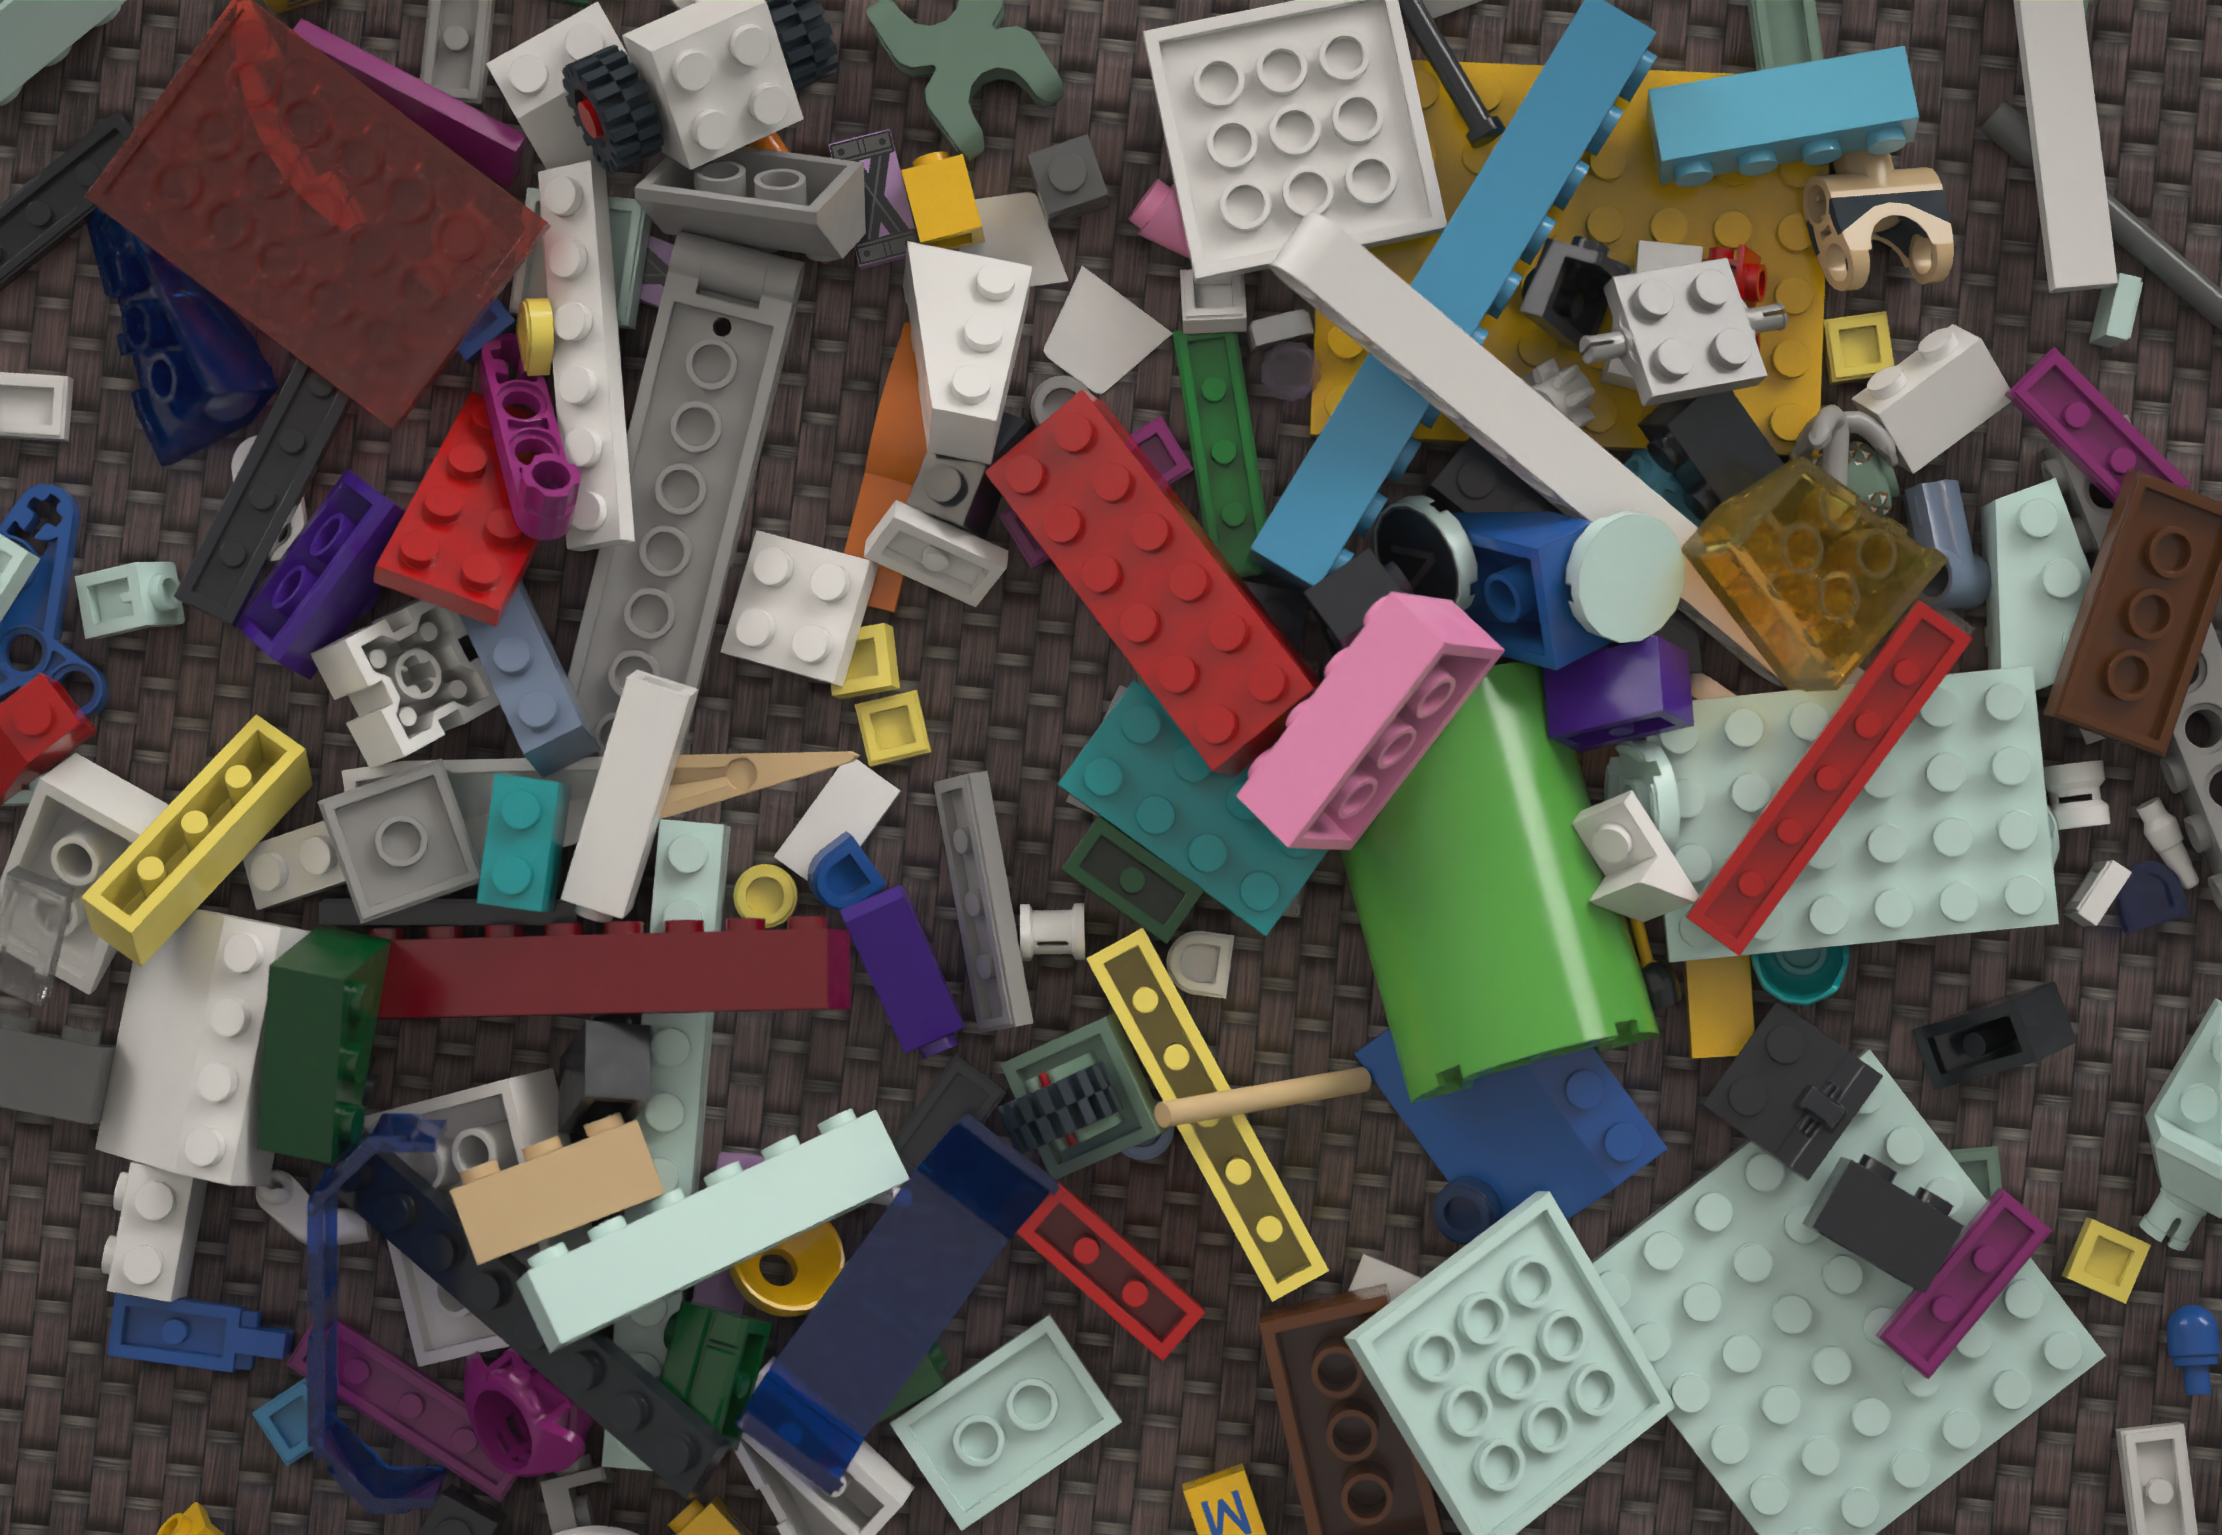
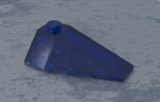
M122 183L111 184L87 219L86 224L104 293L110 298H117L122 315L123 333L116 335L121 356L132 355L141 388L131 392L136 415L160 465H173L251 424L279 387L274 379L271 366L264 359L252 333Z

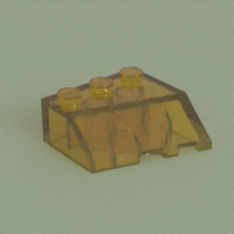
M1804 456L1795 457L1718 505L1681 547L1682 553L1788 690L1800 689L1802 692L1838 690L1950 559L1934 547L1925 548L1907 536L1908 529L1894 519L1882 518L1860 503V496Z

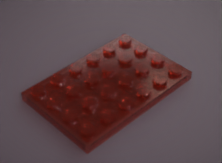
M232 0L84 196L396 431L551 227L543 218L253 0Z

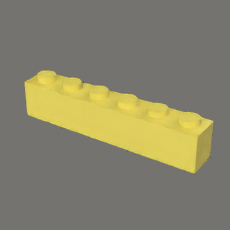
M1144 928L1086 958L1163 1101L1231 1090ZM1244 1114L1177 1126L1272 1302L1329 1271Z

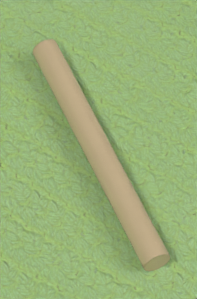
M1357 1067L1162 1101L1156 1104L1154 1116L1160 1127L1167 1128L1367 1092L1370 1089L1371 1076L1366 1068Z

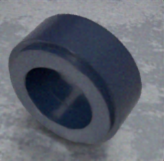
M1468 1176L1456 1178L1450 1181L1434 1200L1433 1218L1436 1226L1445 1237L1459 1244L1467 1245L1500 1219L1501 1207L1496 1193L1487 1183L1478 1178Z

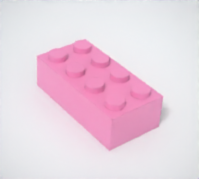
M1390 592L1388 596L1375 602L1363 619L1364 628L1352 644L1338 652L1327 664L1324 671L1326 678L1311 698L1302 701L1289 714L1286 720L1287 729L1274 747L1263 752L1248 770L1249 779L1236 797L1288 848L1351 850L1505 651L1452 600Z

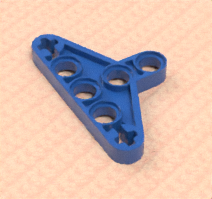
M38 484L30 487L21 495L0 525V533L40 558L0 622V702L6 700L41 672L57 680L61 685L70 674L83 672L92 679L94 685V694L91 701L85 706L80 707L83 714L90 718L97 715L105 707L109 698V684L106 676L96 666L61 642L80 525V508L77 500L70 492L53 484ZM58 498L60 502L57 505L56 511L63 517L60 524L54 526L46 523L34 537L49 543V547L41 556L40 551L32 543L18 538L14 534L19 527L26 532L32 533L41 520L40 514L35 511L36 505L40 501L51 504ZM33 636L40 642L42 658L34 669L21 672L10 661V648L18 638Z

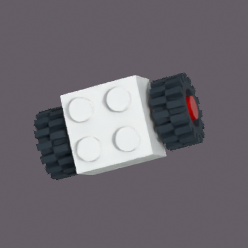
M701 0L623 34L622 37L628 55L623 50L619 51L618 46L610 45L565 65L562 70L565 78L562 81L563 87L569 93L566 99L569 107L574 109V121L577 127L581 126L584 132L582 138L587 147L592 146L595 159L598 162L602 161L603 168L607 171L611 170V173H616L660 152L692 170L803 120L804 118L795 92L836 73L835 69L838 68V60L834 56L838 53L837 46L830 39L833 31L830 23H825L822 14L825 11L821 3L816 4L814 0Z

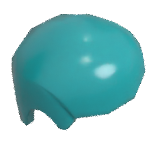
M1849 945L1751 954L1752 966L1765 991L1782 1003L1804 1006L1819 1002L1831 996L1840 988L1850 959Z

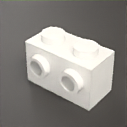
M1954 324L1927 335L1920 342L1917 351L1898 365L1890 366L1877 372L1868 381L1867 388L1851 399L1858 411L1875 418L1886 429L1894 441L1898 465L1912 474L2011 402L2004 395L2010 388L1982 339Z
M139 1162L130 1163L129 1173L121 1172L117 1180L113 1200L114 1209L121 1211L117 1236L110 1235L108 1237L101 1265L102 1273L109 1274L107 1291L167 1302L187 1296L207 1189V1180L172 1173Z

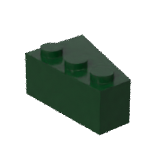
M317 926L269 965L257 1149L331 1164L351 1144H355L359 1140L365 1120L362 1099L391 939Z

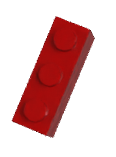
M1060 1180L1017 1228L1016 1233L1162 1362L1206 1313L1204 1306Z

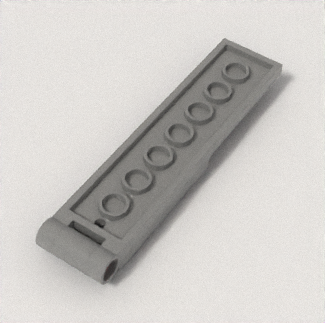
M682 230L679 231L676 237L627 435L635 542L599 548L567 677L601 749L587 757H600L604 755L626 679L636 670L696 689L700 688L729 568L733 567L797 311L795 307L799 299L805 273V262ZM728 319L731 323V331L728 335L722 337L718 334L717 326L722 320ZM695 704L679 755H683Z

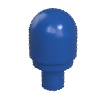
M2193 1304L2184 1305L2176 1309L2167 1321L2168 1358H2172L2173 1367H2183L2185 1396L2211 1394L2209 1365H2218V1355H2221L2218 1323L2214 1315L2206 1308Z

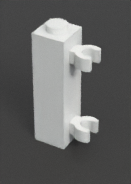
M636 670L627 677L560 899L576 904L574 910L576 914L604 923L612 922L613 916L623 919L633 909L699 689L640 670Z

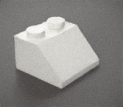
M599 2L590 5L486 63L546 170L587 160L598 162L593 156L592 146L587 147L582 138L584 132L581 126L577 127L573 116H575L573 108L569 107L566 99L569 93L563 87L562 79L565 77L562 70L565 65L610 45L618 46L619 51L623 50L627 54Z

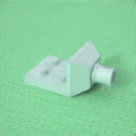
M2216 998L2145 1116L2155 1167L2161 1183V1192L2148 1214L2143 1216L2139 1225L2148 1235L2159 1242H2162L2165 1235L2170 1237L2167 1243L2168 1247L2179 1251H2185L2190 1243L2191 1235L2202 1217L2206 1216L2208 1212L2218 1218H2222V1001Z

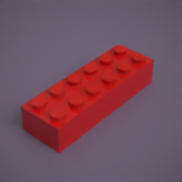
M1080 390L989 467L985 474L1211 770L1234 778L1263 752L1277 743L1287 729L1286 720L1289 714L1302 701L1311 698L1322 682L1106 403L1085 390Z

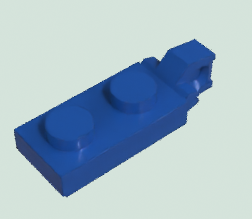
M115 1292L107 1355L233 1373L239 1369H254L256 1356L281 1360L285 1359V1356H291L294 1330L260 1326L262 1311L247 1309V1306L190 1298H180L167 1302Z

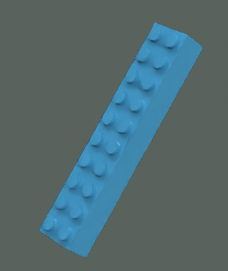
M1584 0L1410 285L1481 346L1489 332L1480 327L1479 324L1486 313L1496 320L1499 318L1523 276L1513 271L1518 260L1520 259L1531 265L1557 222L1546 214L1552 205L1564 211L1589 170L1590 166L1580 160L1585 150L1597 157L1624 111L1613 104L1618 96L1628 102L1631 101L1657 58V55L1647 50L1657 32L1604 0ZM1369 353L1250 547L1246 560L1293 589L1305 592L1349 562L1354 553L1345 549L1344 546L1350 536L1355 532L1365 538L1388 500L1387 497L1378 492L1384 480L1388 477L1398 484L1422 444L1411 437L1419 423L1431 429L1441 412Z

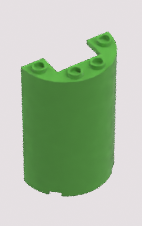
M1519 660L1493 665L1351 850H1339L1411 1104L1472 1088L1476 1078L1594 1046L1597 1053H1602L1660 1037L1625 916L1590 902V898L1605 875L1576 832L1572 822L1580 811L1592 807V803L1576 750L1548 737L1544 669L1542 666Z

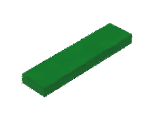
M1183 330L1173 331V342L1203 530L1241 579L1269 575V573L1246 560L1250 547L1265 525L1267 518L1237 332L1183 334Z

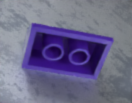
M346 469L250 599L236 626L269 657L311 680L318 670L311 653L342 638L357 617L365 616L376 604L381 588L379 584L374 583L375 567L406 510L349 469Z

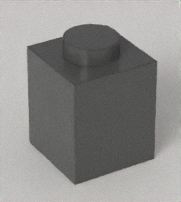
M1088 134L1027 154L1028 169L1048 227L1108 208V192Z

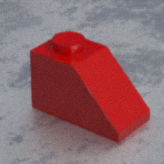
M42 672L0 704V806L97 733V730L60 682Z

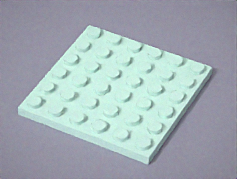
M1865 1049L1856 1057L1882 1074L1883 1078L1809 1181L1806 1182L1747 1140L1591 1260L1676 1405L1666 1416L1757 1535H1876L2106 1356L2031 1257L1929 1379L1923 1377L1875 1336L1913 1291V1288L1802 1224L1840 1157L1848 1158L1858 1163L1864 1153L1897 1172L1892 1182L1897 1187L1914 1196L1920 1186L1952 1204L1954 1207L1948 1216L1964 1225L1963 1229L1987 1200L1870 1049Z

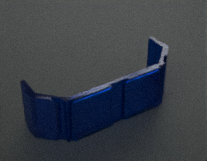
M965 1112L959 1115L934 1148L920 1162L909 1177L910 1180L902 1186L840 1273L776 1357L733 1423L734 1426L828 1496H832L834 1492H839L843 1487L844 1483L840 1479L865 1437L1007 1242L1043 1200L1048 1196L1055 1195L1060 1188L1056 1179Z
M383 1113L360 1136L355 1144H351L340 1155L333 1167H328L309 1196L307 1205V1306L309 1310H314V1327L309 1334L307 1345L308 1446H314V1458H324L329 1463L327 1469L331 1476L370 1514H403L410 1512L412 1508H435L446 1478V1467L388 1466L338 1417V1188L376 1152H436L447 1130V1120H423L419 1114Z

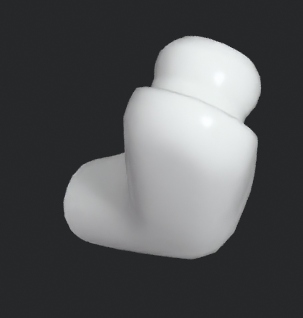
M272 1169L269 1185L256 1187L255 1194L259 1206L292 1236L307 1246L315 1248L371 1240V1225L353 1209L329 1207L318 1203L290 1174L283 1170Z

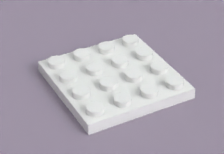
M1294 0L1143 31L1195 284L1269 269V265L1310 211L1316 212L1335 223L1365 249L1443 233L1447 222L1398 0Z

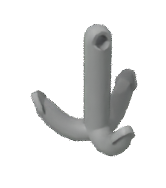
M1827 405L1806 423L1793 449L1789 453L1790 467L1794 470H1800L1809 462L1810 455L1814 449H1823L1820 518L1823 522V531L1829 535H1837L1841 532L1843 519L1846 517L1850 433L1862 436L1884 457L1891 468L1899 464L1894 441L1875 418L1861 411L1843 412L1836 405Z

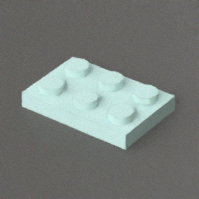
M1049 1313L947 1382L945 1386L934 1391L891 1420L890 1425L962 1531L1122 1422V1419Z

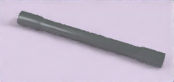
M2004 100L1980 127V130L2019 164L2029 167L2034 171L2028 119ZM2107 192L2112 239L2222 332V289Z

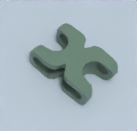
M878 0L866 8L869 26L897 70L902 75L911 79L931 77L925 88L928 114L958 155L963 154L966 161H971L977 157L985 148L983 130L976 121L971 109L973 96L984 84L998 79L1016 82L1030 95L1035 104L1043 107L1051 106L1065 97L1060 76L1032 33L1019 26L999 28L1004 19L1003 0H958L957 9L946 21L932 26L914 23L892 0Z

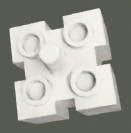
M415 599L372 621L371 625L351 632L311 653L333 699L336 700L346 695L349 696L358 717L346 724L370 769L403 758L444 736V731L466 724L500 705L479 657L468 661L458 641L459 638L468 634L459 613L421 599Z

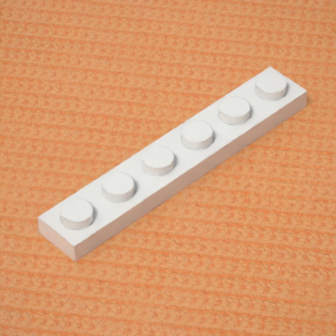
M587 160L538 172L547 296L551 304L554 325L552 361L557 425L567 463L575 464L580 472V486L572 526L568 533H566L567 549L576 551H587L635 542L606 170L603 168L602 163Z

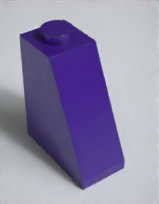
M897 885L840 910L839 912L847 930L850 931L853 943L904 1053L918 1048L924 1060L958 1045L953 1032L966 1026L906 888Z

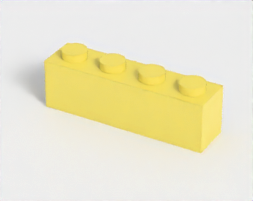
M256 714L81 896L92 932L142 967L313 786L306 749Z

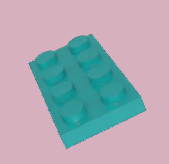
M1134 680L1057 783V786L1200 887L1204 890L1205 894L1263 936L1268 935L1329 850L1288 848L1236 797L1249 779L1248 770L1251 765L1247 766L1234 778L1213 772L1156 696Z

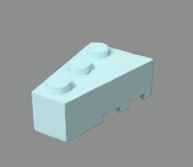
M2056 478L2001 497L1980 508L1982 558L1988 564L1991 572V587L1986 597L1987 626L1984 627L1985 647H1988V670L2033 666L2035 691L2054 684L2091 576L2090 568Z

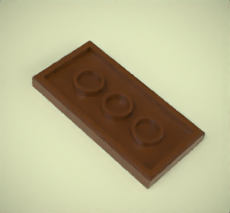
M2139 470L2126 471L2043 715L2146 753L2165 757L2222 592V502Z

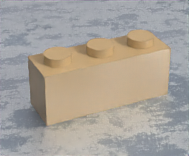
M621 1112L584 1125L583 1127L588 1137L584 1140L563 1147L559 1135L521 1149L525 1162L501 1171L497 1159L460 1172L463 1185L450 1190L477 1265L665 1194L638 1120L636 1119L625 1124Z

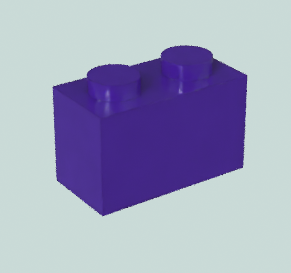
M1653 633L1641 641L1624 642L1622 645L1606 649L1600 648L1558 670L1543 667L1548 737L1580 753L1694 726L1688 652L1664 640L1662 635L1658 633Z

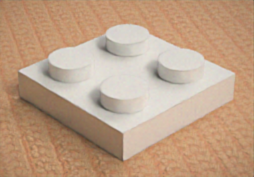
M756 530L720 652L735 658L843 687L879 565L867 559Z

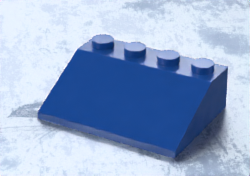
M1389 1028L1353 1053L1362 1066L1369 1071L1373 1081L1448 1182L1459 1177H1474L1484 1181L1494 1190L1500 1202V1219L1535 1192L1550 1191L1567 1220L1616 1188L1668 1149L1593 1047L1476 1078L1472 1088L1413 1104L1410 1103Z

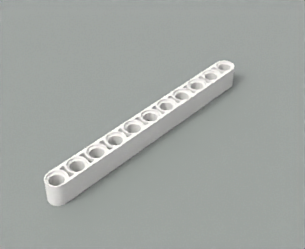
M1310 211L1307 213L1269 265L1276 276L1564 515L1594 522L1602 516L1610 517L1619 513V511L1631 510L1663 521L1678 538L1685 559V583L1677 608L1754 672L1777 686L1785 687L1820 639L1821 632L1818 628L1343 229L1316 212Z

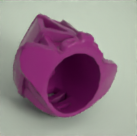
M507 1349L502 1354V1357L488 1367L478 1351L466 1357L464 1396L470 1424L482 1450L498 1469L523 1478L535 1477L548 1472L568 1469L584 1455L586 1448L584 1440L596 1421L514 1349ZM510 1418H512L525 1443L519 1445L514 1439L507 1425ZM498 1438L506 1453H503L502 1449L500 1448Z

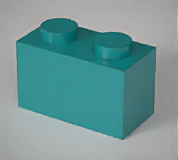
M495 773L477 903L537 912H554L572 784Z

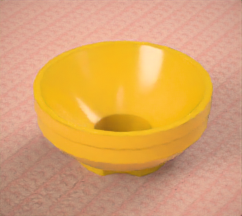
M827 1222L730 1268L729 1272L737 1290L757 1309L776 1316H800L818 1308L832 1296L839 1286L844 1273L845 1255L836 1229L830 1222ZM774 1254L787 1260L793 1273L791 1283L785 1286H775L767 1282L760 1272V1259L763 1256Z

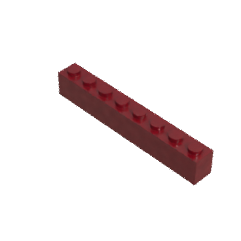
M822 916L788 917V930H766L765 918L726 919V931L704 932V920H666L665 933H644V922H604V934L583 935L582 923L544 924V936L524 937V925H485L484 938H464V927L438 926L425 927V939L406 940L405 928L367 929V935L391 939L377 1020L851 1010L850 931L828 929L827 917Z

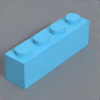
M1905 46L1648 89L1647 118L1660 184L1676 182L1681 187L1702 185L1712 180L1714 175L1740 171V174L1744 176H1758L1773 171L1778 167V164L1801 160L1807 165H1823L1839 159L1842 153L1866 149L1869 153L1876 155L1895 152L1903 148L1907 142L1914 141L1919 121Z

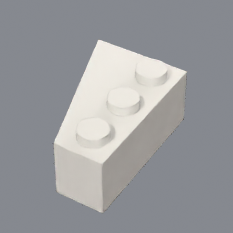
M907 241L903 290L905 303H907L909 311L912 350L915 352L918 391L928 452L991 465L1026 317L1033 266Z
M773 1356L759 1371L739 1448L735 1453L755 1489H760L778 1521L776 1527L780 1534L876 1535L903 1506L915 1487L776 1357Z

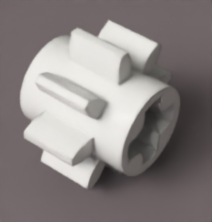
M1549 358L1533 368V372L1521 379L1577 427L1582 428L1594 420L1595 416L1588 407L1592 402L1593 394L1596 392L1588 378L1579 370V366L1576 364L1572 367L1559 369L1554 358Z

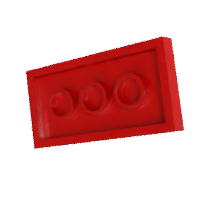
M470 392L375 567L374 583L497 627L541 540L527 536L518 528L514 520L483 395ZM510 405L504 408L510 416L518 419H528L536 416ZM527 451L516 455V457L523 464L529 465L532 463L534 456L539 455V453Z

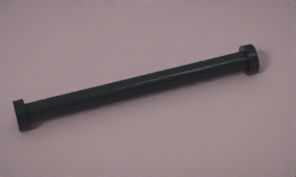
M1398 0L1403 20L1467 125L1469 131L1466 134V138L1472 148H1480L1494 141L1505 131L1504 124L1499 116L1491 117L1423 1Z

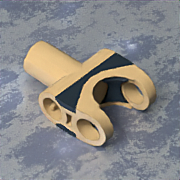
M1866 149L1842 153L1839 159L1833 161L1836 174L1815 175L1809 178L1803 192L1802 206L1811 244L1828 283L1834 289L1851 291L1858 290L1864 286L1870 272L1869 250L1872 249L1871 240H1878L1890 246L1900 256L1905 268L1910 269L1913 278L1918 283H1940L1949 275L1954 257L1950 213L1941 181L1933 169L1928 167L1894 169L1890 153L1876 155L1869 153ZM1845 261L1848 262V271H1847V269H1846V262H1845Z

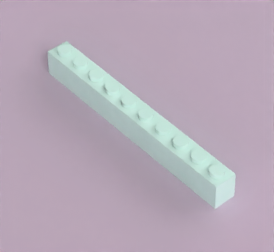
M660 819L650 933H665L666 920H704V932L722 931L731 827L723 824ZM714 1013L642 1014L641 1025H651L649 1102L636 1119L640 1125L665 1194L681 1188L686 1198L697 1193L699 1189ZM660 1196L626 1208L624 1219L627 1225L650 1215L645 1205ZM690 1288L614 1323L613 1342L654 1377L662 1373L668 1351L663 1340L666 1324L671 1315L679 1311L681 1301H689ZM605 1429L602 1467L653 1471Z

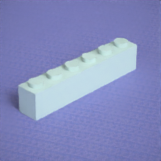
M852 1108L843 1111L817 1125L822 1134L818 1137L800 1144L796 1135L789 1136L763 1149L761 1154L765 1161L744 1171L739 1161L726 1165L703 1178L708 1187L686 1198L681 1188L675 1189L645 1205L650 1215L628 1225L623 1215L614 1217L587 1231L591 1242L568 1252L564 1242L530 1257L528 1262L532 1269L527 1271L516 1283L549 1353H553L889 1194L902 1186L910 1178L877 1111H871L856 1118Z

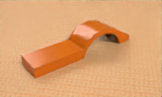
M908 322L904 323L882 393L870 441L865 474L844 554L866 559L864 558L866 539L893 503L898 500L906 504L927 452L918 391L916 358L911 344V325ZM878 564V571L867 607L896 614L905 576Z

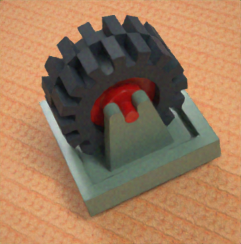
M1116 1013L1000 1064L1015 1097V1100L996 1108L1017 1156L1038 1148L1052 1181L1168 1131L1167 1128L1160 1127L1155 1120L1154 1109L1156 1102Z

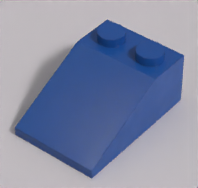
M1549 511L1451 513L1460 522L1471 541L1478 568L1477 581L1470 584L1469 595L1475 594L1471 606L1465 609L1464 612L1505 650L1501 656L1558 670L1612 643L1611 640L1588 632L1573 616L1568 602H1573L1571 596V586L1566 585V566L1574 543L1593 521Z

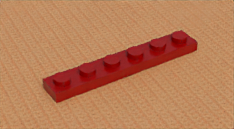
M1917 600L1685 917L1740 956L1973 638L1925 603Z

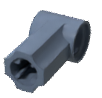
M1944 479L1936 482L1921 483L1905 489L1906 494L1902 495L1914 552V558L1910 562L1906 574V585L1910 596L1915 601L1920 600L1929 607L1961 610L1976 608L1983 603L1989 594L1991 572L1984 559L1979 555L1973 554L1958 481Z

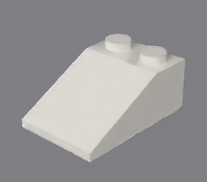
M77 753L40 777L0 880V945L86 994L90 995L94 992L115 956L117 949L92 932L81 896L169 805Z

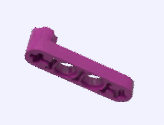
M503 333L492 341L483 344L478 367V378L513 517L518 528L527 536L538 540L558 539L568 533L572 526L580 486V472L575 464L567 463L545 376H527V371H524L517 335ZM506 362L510 363L512 369L517 370L516 380L508 381L509 372ZM512 404H523L533 409L537 415L528 419H518L510 416L504 408ZM527 451L539 453V455L534 456L532 463L529 465L520 462L516 455Z

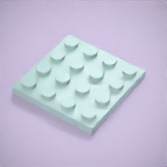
M1550 1191L1535 1192L1344 1337L1462 1535L1517 1534L1676 1407Z

